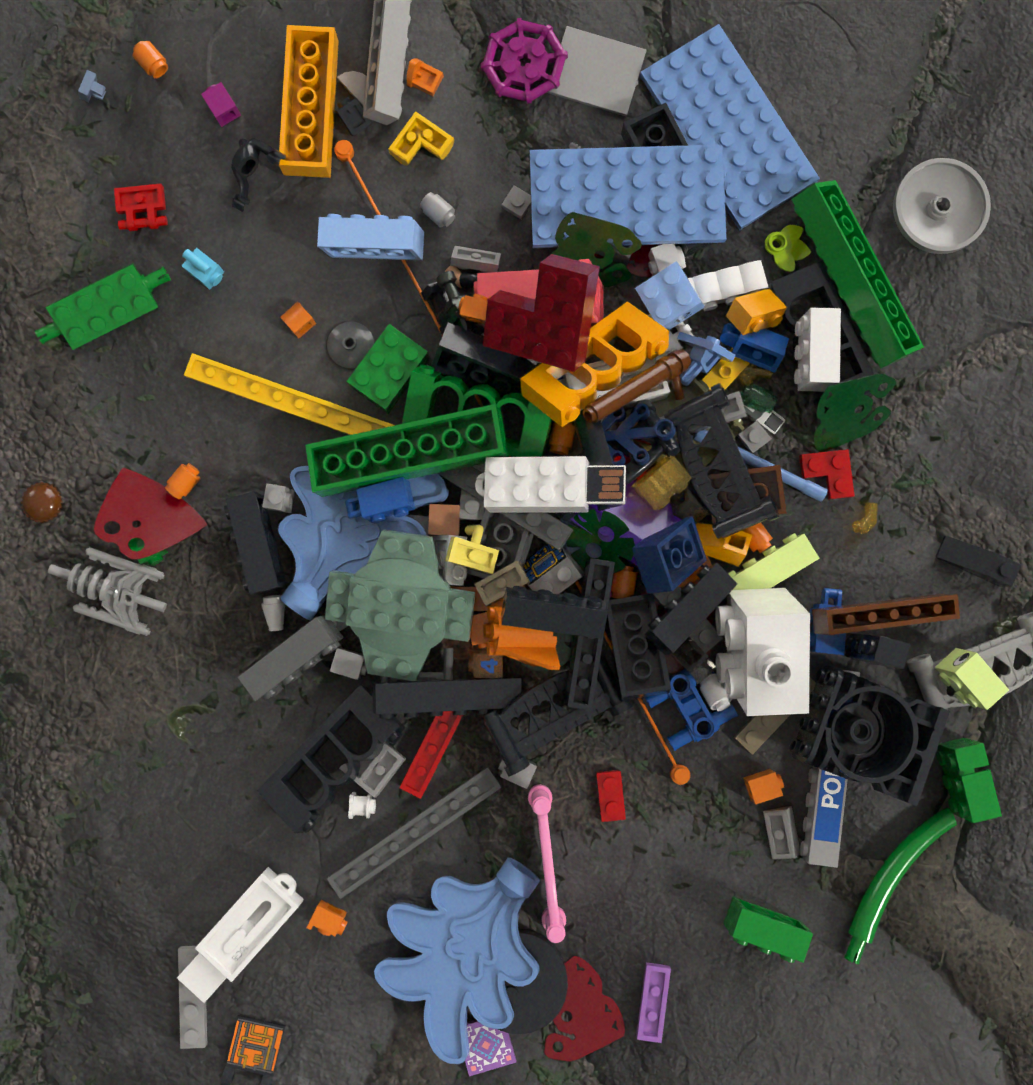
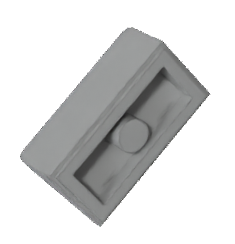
M792 806L763 811L772 859L798 857L800 855V846Z

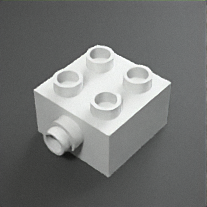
M786 588L732 590L727 595V606H717L715 613L717 634L719 636L725 635L727 653H717L716 674L719 683L725 682L727 698L737 699L747 716L809 713L810 613Z

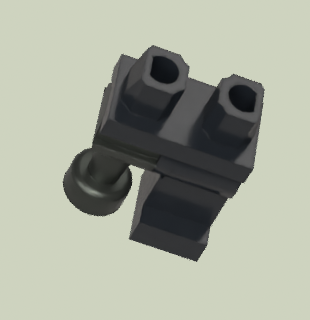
M447 271L436 278L437 282L428 284L421 292L424 301L430 300L437 313L436 319L441 326L439 328L441 334H444L448 322L459 325L470 332L474 331L477 328L476 323L467 321L460 315L459 303L465 295H460L454 285L456 282L454 272Z

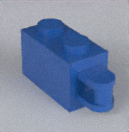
M732 323L724 325L720 336V341L723 344L733 347L731 353L735 354V357L774 373L785 355L789 338L767 329L742 335Z
M404 477L356 489L358 497L345 500L348 518L362 516V518L369 522L371 521V523L383 522L386 520L385 517L392 515L394 517L406 516L409 514L408 511L415 510L410 482ZM356 504L360 505V510H357Z
M823 588L821 604H813V608L809 611L810 623H812L810 652L844 655L846 633L834 635L814 634L812 609L841 606L842 590ZM829 598L834 599V605H828Z

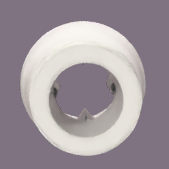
M282 595L263 597L261 605L269 631L283 630L285 603L280 600Z

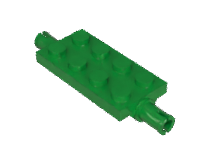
M132 263L46 306L53 322L35 330L37 338L41 336L39 341L42 344L62 335L72 350L158 308V304L151 292H153L154 288L171 281L168 273L166 274L167 271L164 267L146 276L144 274L141 275Z

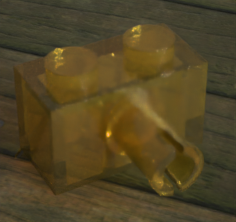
M671 455L670 457L665 456L631 487L649 508L660 510L670 502L669 498L672 495L678 494L687 488V482L692 477L678 460Z

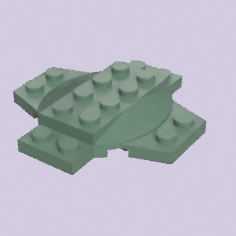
M384 529L377 540L367 565L355 574L335 570L329 572L325 620L346 623V626H350L353 632L360 638L368 674L416 681L430 649L444 638L465 642L470 640L475 592L453 589L447 581L442 579L438 572L439 565L432 536Z

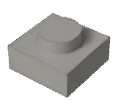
M514 185L501 206L504 210L522 220L531 205V195Z
M758 420L737 435L752 454L771 440V437Z

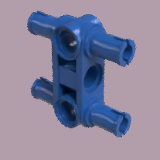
M707 660L689 671L683 669L678 673L670 675V693L644 697L650 708L668 698L674 701L686 723L683 730L667 737L674 751L691 741L699 742L702 739L710 738L720 729V725L738 716L731 703L723 711L709 712L695 687L696 683L707 675L714 674ZM677 678H682L685 683L684 688L680 691H676L673 687V682ZM700 721H706L708 724V728L704 733H698L697 725Z

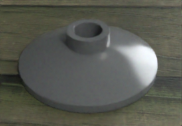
M357 322L339 324L331 331L327 341L328 353L337 365L348 369L357 368L374 345V338L367 327ZM349 339L354 341L351 347L346 346V341Z

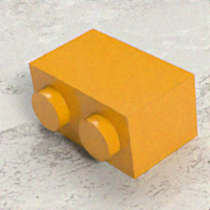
M769 288L734 298L726 317L742 335L777 326L782 321V316L787 306Z

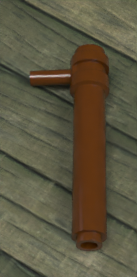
M680 349L668 353L667 356L658 359L655 365L587 404L583 410L584 418L590 423H596L664 381L668 382L671 380L675 400L684 399L680 374L687 371L691 365L689 354L685 350Z

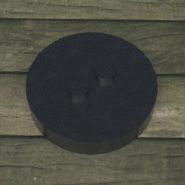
M519 928L518 931L523 945L539 964V973L530 984L523 987L514 986L505 981V988L514 1011V1018L508 1027L498 1030L510 1034L532 1033L548 1025L562 1009L568 989L566 965L557 947L542 934Z

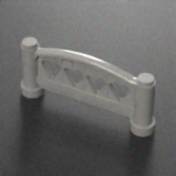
M1033 612L1017 618L1020 629L966 649L967 651L978 653L991 669L994 657L1008 666V673L998 676L1009 689L1006 694L1033 678ZM1016 649H1019L1031 659L1030 665H1022L1019 670L1014 669L1013 663ZM923 654L907 661L909 670L914 672L926 703L947 710L950 707L970 706L967 703L965 705L962 704L955 695L949 696L947 694V685L938 677L940 673L935 668L943 659L933 662L930 654Z

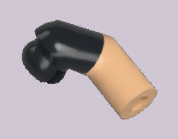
M449 266L445 270V272H454L456 276L455 284L459 288H473L474 282L477 281L478 272L476 271L461 273L456 266Z

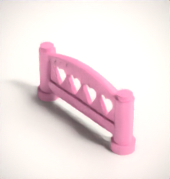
M539 784L530 789L528 801L538 817L548 906L542 913V924L546 929L548 940L553 943H559L565 937L564 926L566 924V916L563 909L558 907L547 814L551 809L552 793L547 786Z

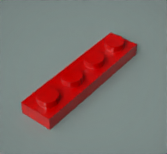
M443 711V716H435L400 789L420 799L422 798L463 715H453L452 711Z

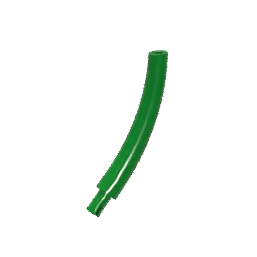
M949 808L939 811L913 830L880 867L868 886L848 931L852 938L844 955L846 960L852 963L854 961L858 965L860 964L867 942H873L885 907L902 877L934 841L957 825L956 819Z

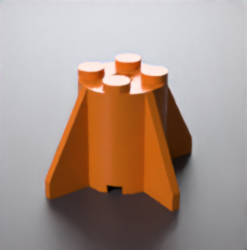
M488 606V623H484L483 636L488 638V656H507L532 667H543L549 670L560 669L556 651L557 636H553V632L502 625V606Z

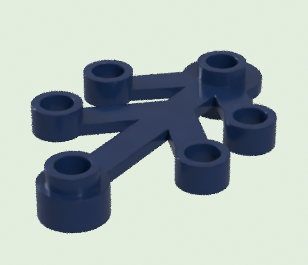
M643 403L638 404L634 408V412L627 419L626 412L621 407L601 422L606 441H617L633 455L634 460L639 465L647 464L650 456L645 449L639 448L630 439L658 437L660 440L667 441L672 439L676 432L673 422L669 419H660L654 427L631 429L639 420H646L650 416L648 406ZM640 410H646L644 414H638ZM617 412H622L620 416L615 417ZM624 421L616 430L608 431L615 422L620 423ZM666 429H669V430H670L669 433H667V434H662V432H663L664 430H666ZM607 443L613 466L624 465L626 461L624 454L619 450L615 451ZM640 454H645L643 459H638ZM621 456L619 461L614 462L615 457Z

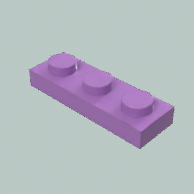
M647 962L645 964L636 1033L637 1040L662 1042L671 967L668 965Z

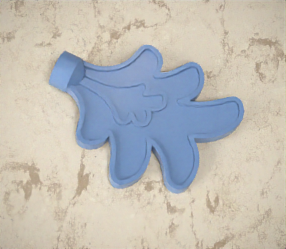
M300 466L294 468L290 474L291 484L305 507L307 517L301 514H292L285 517L279 524V534L291 549L296 562L293 582L282 594L280 600L296 613L311 621L327 599L329 572L335 570L355 574L367 565L377 540L384 529L426 536L428 534L419 522L408 516L394 517L392 515L385 517L386 520L380 523H371V521L369 522L362 518V516L348 518L345 500L358 497L356 490L321 497L312 492L309 467ZM438 473L407 479L410 482L415 509L443 502L448 497L449 490L446 482ZM356 504L357 510H360L359 504Z
M509 857L496 874L497 877L483 884L466 883L452 876L438 878L431 889V898L437 909H428L410 903L398 902L393 904L387 911L388 924L396 939L408 948L422 954L409 958L389 957L383 959L374 970L375 979L387 993L395 998L405 1001L426 1000L424 1027L428 1042L439 1059L449 1064L463 1063L469 1055L468 1007L473 1017L482 1025L492 1029L506 1028L514 1018V1011L506 992L505 981L514 986L523 987L530 984L539 973V964L521 941L518 931V917L522 904L526 898H529L540 880L526 866Z

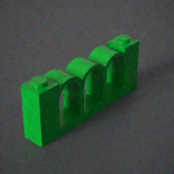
M420 365V367L418 366L411 371L402 424L432 418L438 388L440 386H449L459 396L458 412L467 410L470 396L474 394L485 396L491 405L496 404L500 410L502 405L506 403H514L520 406L525 414L521 440L518 441L506 437L508 454L513 457H544L553 420L523 397L521 393L512 392L501 398L495 388L487 384H478L468 389L462 379L448 375L440 378L441 372L434 371V367L428 365Z

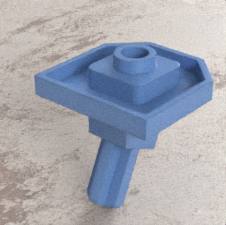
M682 332L677 337V339L693 347L689 355L691 365L687 371L680 375L681 383L684 386H688L700 372L707 373L719 359L730 363L734 360L735 354L720 346L721 341L714 337L707 336L704 339Z

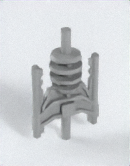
M90 547L86 549L89 559L94 561L100 560L103 564L109 563L110 566L120 570H113L106 577L104 570L98 569L96 571V568L91 565L85 568L84 564L78 563L71 571L53 564L50 565L48 573L67 579V589L72 593L77 591V595L81 597L87 595L88 599L95 600L99 596L102 606L106 609L97 610L94 606L88 607L87 604L80 602L79 605L73 606L74 611L125 628V630L139 635L147 636L151 631L147 628V624L139 622L137 605L140 604L164 612L167 603L141 595L142 585L147 579L157 582L158 579L164 578V572L158 571L156 568L144 564L140 565Z

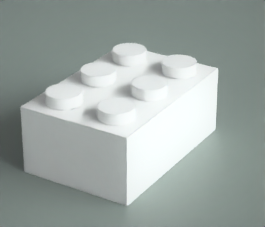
M810 308L796 322L795 335L799 336L798 345L795 347V360H798V369L795 370L794 382L798 384V391L824 392L828 386L840 383L841 309Z

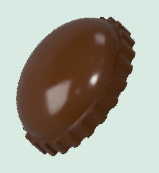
M35 483V485H31L23 493L22 509L30 520L41 523L49 522V520H53L61 512L62 496L52 484Z

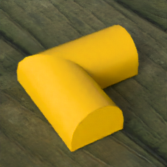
M415 111L388 150L392 157L405 166H408L421 146L443 160L454 144V137Z

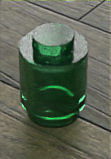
M751 383L749 386L745 385L741 392L743 404L761 413L767 412L770 414L778 399V396L774 395L773 391L755 383Z

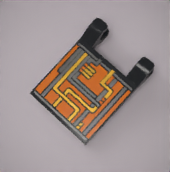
M238 1015L220 1084L230 1085L234 1079L235 1069L262 1074L261 1085H272L286 1025Z

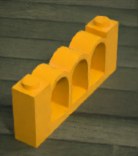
M627 301L590 328L586 358L594 354L612 367L611 369L604 371L595 370L584 362L575 372L541 363L520 378L522 396L563 427L567 423L574 421L579 416L580 410L585 409L587 404L596 400L597 391H607L617 387L621 382L622 372H635L643 367L646 358L653 360L659 354H663L669 346V330ZM618 336L636 350L622 352L608 342ZM570 372L587 387L578 390L570 389L557 379Z

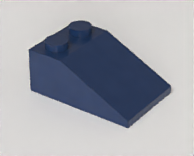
M693 516L680 520L644 538L632 548L634 559L640 570L641 579L647 594L673 591L707 561Z

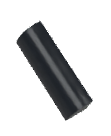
M581 410L579 416L574 420L583 456H586L589 466H613L601 420L596 423H590L586 421L583 416V410ZM597 504L598 511L622 506L623 504Z

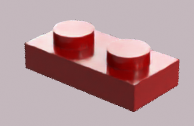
M621 771L596 772L601 821L626 820Z

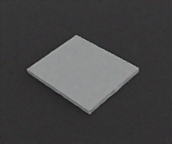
M566 26L561 45L568 52V58L563 66L559 80L560 86L547 93L627 116L635 87L638 85L637 80L646 49Z

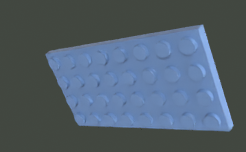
M719 24L640 72V78L657 104L660 106L667 103L688 146L723 145L725 209L739 230L819 181L820 178Z
M723 145L530 150L533 248L559 247L555 240L557 228L563 218L571 212L629 228L641 241L642 245L722 243L726 241ZM572 219L571 223H568V225L575 224L574 219ZM564 232L565 237L563 238V240L569 237V235H567L566 232ZM613 239L607 240V242L610 243L611 246H615L613 244ZM624 240L622 245H633L631 240Z

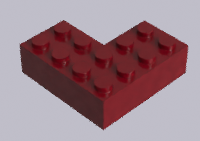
M554 254L548 256L539 265L535 299L502 290L488 298L483 346L575 372L586 360L600 266Z

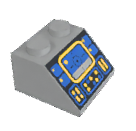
M548 543L527 558L524 566V571L530 581L528 585L532 591L545 589L553 594H561L584 576V571L565 546L559 551Z

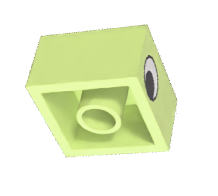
M955 648L935 666L936 670L940 673L938 675L940 680L956 691L954 693L955 697L964 705L967 703L974 708L979 707L988 710L1009 691L976 652Z

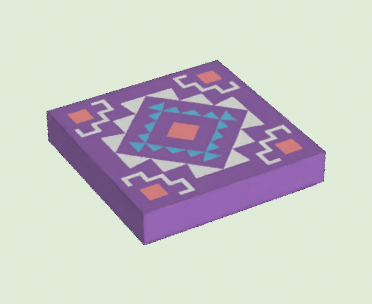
M477 1020L467 1022L469 1055L465 1063L469 1076L516 1063V1056L509 1033L488 1028Z

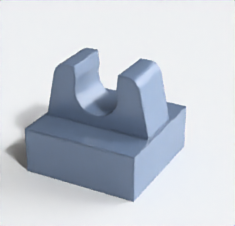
M89 70L86 71L78 90L79 98L88 103L91 96L103 100L106 88L97 83V75Z

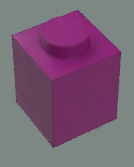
M222 82L209 86L201 94L221 127L241 116Z

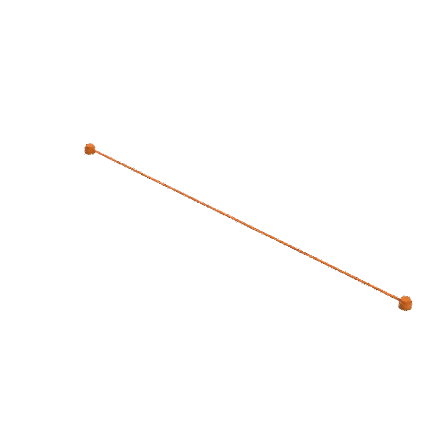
M347 140L338 141L334 147L336 157L340 161L349 162L376 214L381 215L351 160L354 156L352 144ZM402 260L407 272L409 273L414 285L416 286L421 298L423 299L421 295L422 290L420 286L418 285L406 260ZM424 301L428 311L430 312L435 324L439 329L441 326L438 324L434 312L432 311L428 301ZM474 394L480 407H483L484 405L478 394ZM577 581L575 584L581 593L582 587ZM604 630V638L612 651L611 641ZM637 698L673 764L670 770L671 779L679 785L687 783L690 779L689 769L682 764H676L643 700Z

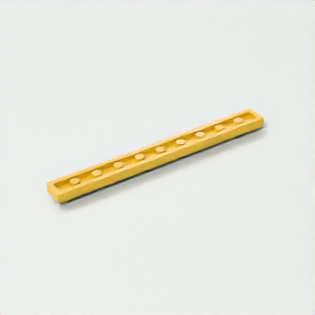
M193 353L184 373V376L347 435L395 426Z

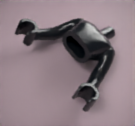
M255 138L249 141L246 139L239 140V149L234 154L231 164L233 174L240 189V194H236L232 200V207L241 212L244 211L245 204L249 205L250 203L248 199L249 183L247 177L251 176L258 168L260 151L267 155V162L276 167H279L281 159L284 160L286 158L285 154Z

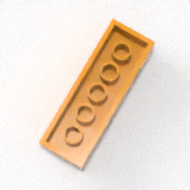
M287 25L279 152L286 155V158L284 160L281 159L279 162V167L285 176L331 178L339 43L334 27Z

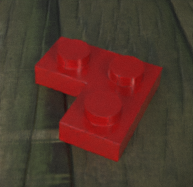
M849 449L802 454L799 456L803 479L826 476L828 500L855 496Z

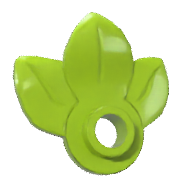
M788 225L781 232H772L765 240V249L769 254L773 255L775 264L787 272H793L795 261L802 260L811 253L808 246L799 239L803 232V228L800 226ZM777 241L780 247L775 248L772 242Z

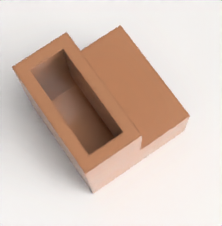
M429 504L428 535L459 536L460 505Z

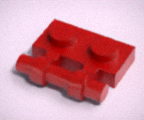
M162 184L114 188L116 212L119 215L126 214V220H118L119 230L128 229L131 232L137 231L138 228L150 227V229H158L159 226L168 225L166 216H157V211L166 210L164 186ZM147 212V218L136 219V213Z

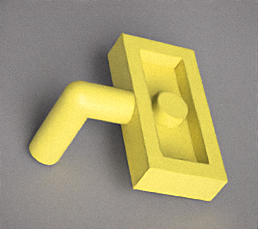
M468 525L465 528V533L472 535L471 542L451 537L445 561L487 574H493L499 550L480 545L484 531L482 525Z

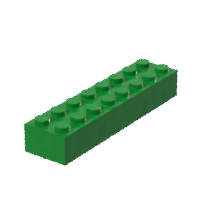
M836 180L814 183L791 199L795 205L794 210L796 214L802 218L806 226L805 231L807 235L813 239L816 245L818 256L824 260L827 266L829 277L835 281L839 289V296L850 309V317L859 326L863 341L869 345L874 362L880 368H884L924 348Z
M496 404L305 445L312 492L321 497L354 491L400 477H404L407 480L484 464L486 457H509L502 414Z

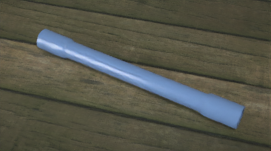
M708 430L696 432L693 440L701 443ZM738 447L745 464L753 468L774 466V464ZM781 468L782 482L800 490L807 496L820 502L823 501L828 489Z

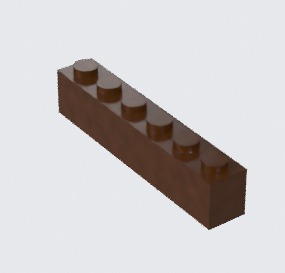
M934 594L812 609L814 634L823 635L960 619L958 594Z

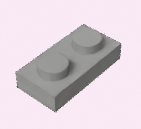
M455 246L450 266H456L464 270H480L483 273L498 272L501 253Z

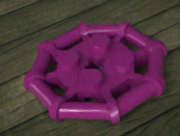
M517 18V21L489 35V44L484 61L481 63V70L486 73L498 97L505 96L531 104L534 99L560 86L559 80L565 60L568 58V52L563 49L551 25L545 26ZM523 31L539 34L540 37L538 39L525 37ZM516 32L519 33V37L512 38L507 44L502 41ZM546 40H548L555 53H547L543 45ZM498 47L502 50L500 61L493 62ZM526 57L531 61L526 63L525 66H521L519 60ZM555 62L552 75H548L546 73L548 64ZM496 70H501L505 74L506 79L504 82L500 81L495 72ZM535 81H544L543 84L530 90V87L533 85ZM512 84L525 87V91L510 88Z

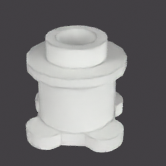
M356 792L350 794L349 819H353L355 815L370 818V814H375L376 799H372L370 794L368 796H356Z

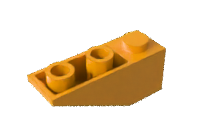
M695 523L705 555L739 567L747 555L752 535L740 531L726 538L721 537L718 539L713 531L712 524Z

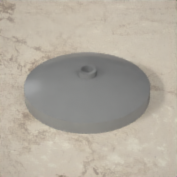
M950 158L930 159L915 166L899 183L893 200L895 222L902 235L915 247L934 254L953 253L971 244L986 227L991 210L989 191L981 176L967 164Z

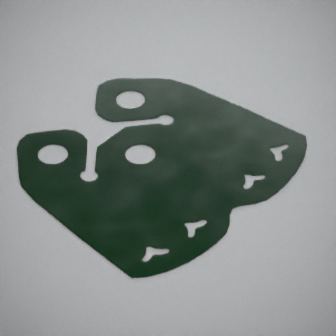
M571 212L563 218L557 228L555 240L559 247L551 254L577 261L589 259L593 265L600 266L599 269H602L612 263L615 254L614 249L607 242L608 239H613V244L622 255H630L641 248L642 244L629 228ZM574 219L575 224L568 225V223H571V220ZM564 232H566V234L569 235V237H567L565 240H563V238L565 237ZM624 240H631L633 245L625 248L622 246V242ZM597 251H602L605 253V257L597 259L594 254ZM616 263L605 269L603 273L598 274L604 287L615 286L629 280L632 276L627 266L621 263ZM619 270L623 274L621 277L615 278L612 276V272Z
M874 374L828 386L822 394L817 407V417L821 420V423L814 434L816 449L819 452H826L867 435L878 428L891 415V410L886 406H879L868 416L863 424H860L872 410L873 399L868 395H864V393L870 390L872 395L882 398L896 385V380L885 374ZM881 384H888L885 390L878 391V387ZM831 391L833 395L826 399L829 396V392ZM864 405L863 411L855 413V409L858 406ZM883 413L881 419L877 421L873 419L876 414ZM824 428L826 432L821 436L823 433L822 429ZM822 441L827 442L825 447H823Z

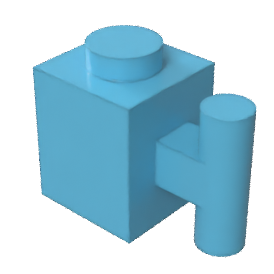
M198 248L193 252L187 249L183 253L182 257L186 261L182 267L209 290L220 283L224 271L216 262Z

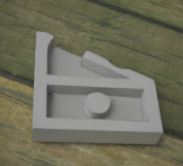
M384 744L382 751L376 758L370 761H360L359 774L354 781L376 798L406 758L392 746ZM348 763L341 765L339 768L345 774L348 770Z

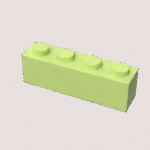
M793 533L783 539L784 544L776 548L774 545L762 552L764 556L756 561L755 558H752L742 564L744 569L737 573L732 570L728 574L737 583L733 590L768 589L815 562L819 557L805 534L797 536Z

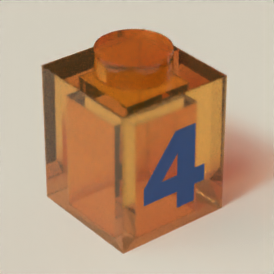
M473 653V658H469V673H473V678H503V656Z

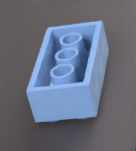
M327 214V217H319L317 247L332 258L423 260L424 231L410 216H398V219H389L388 216L375 215L374 219L357 214L351 215L350 218H342L338 214Z

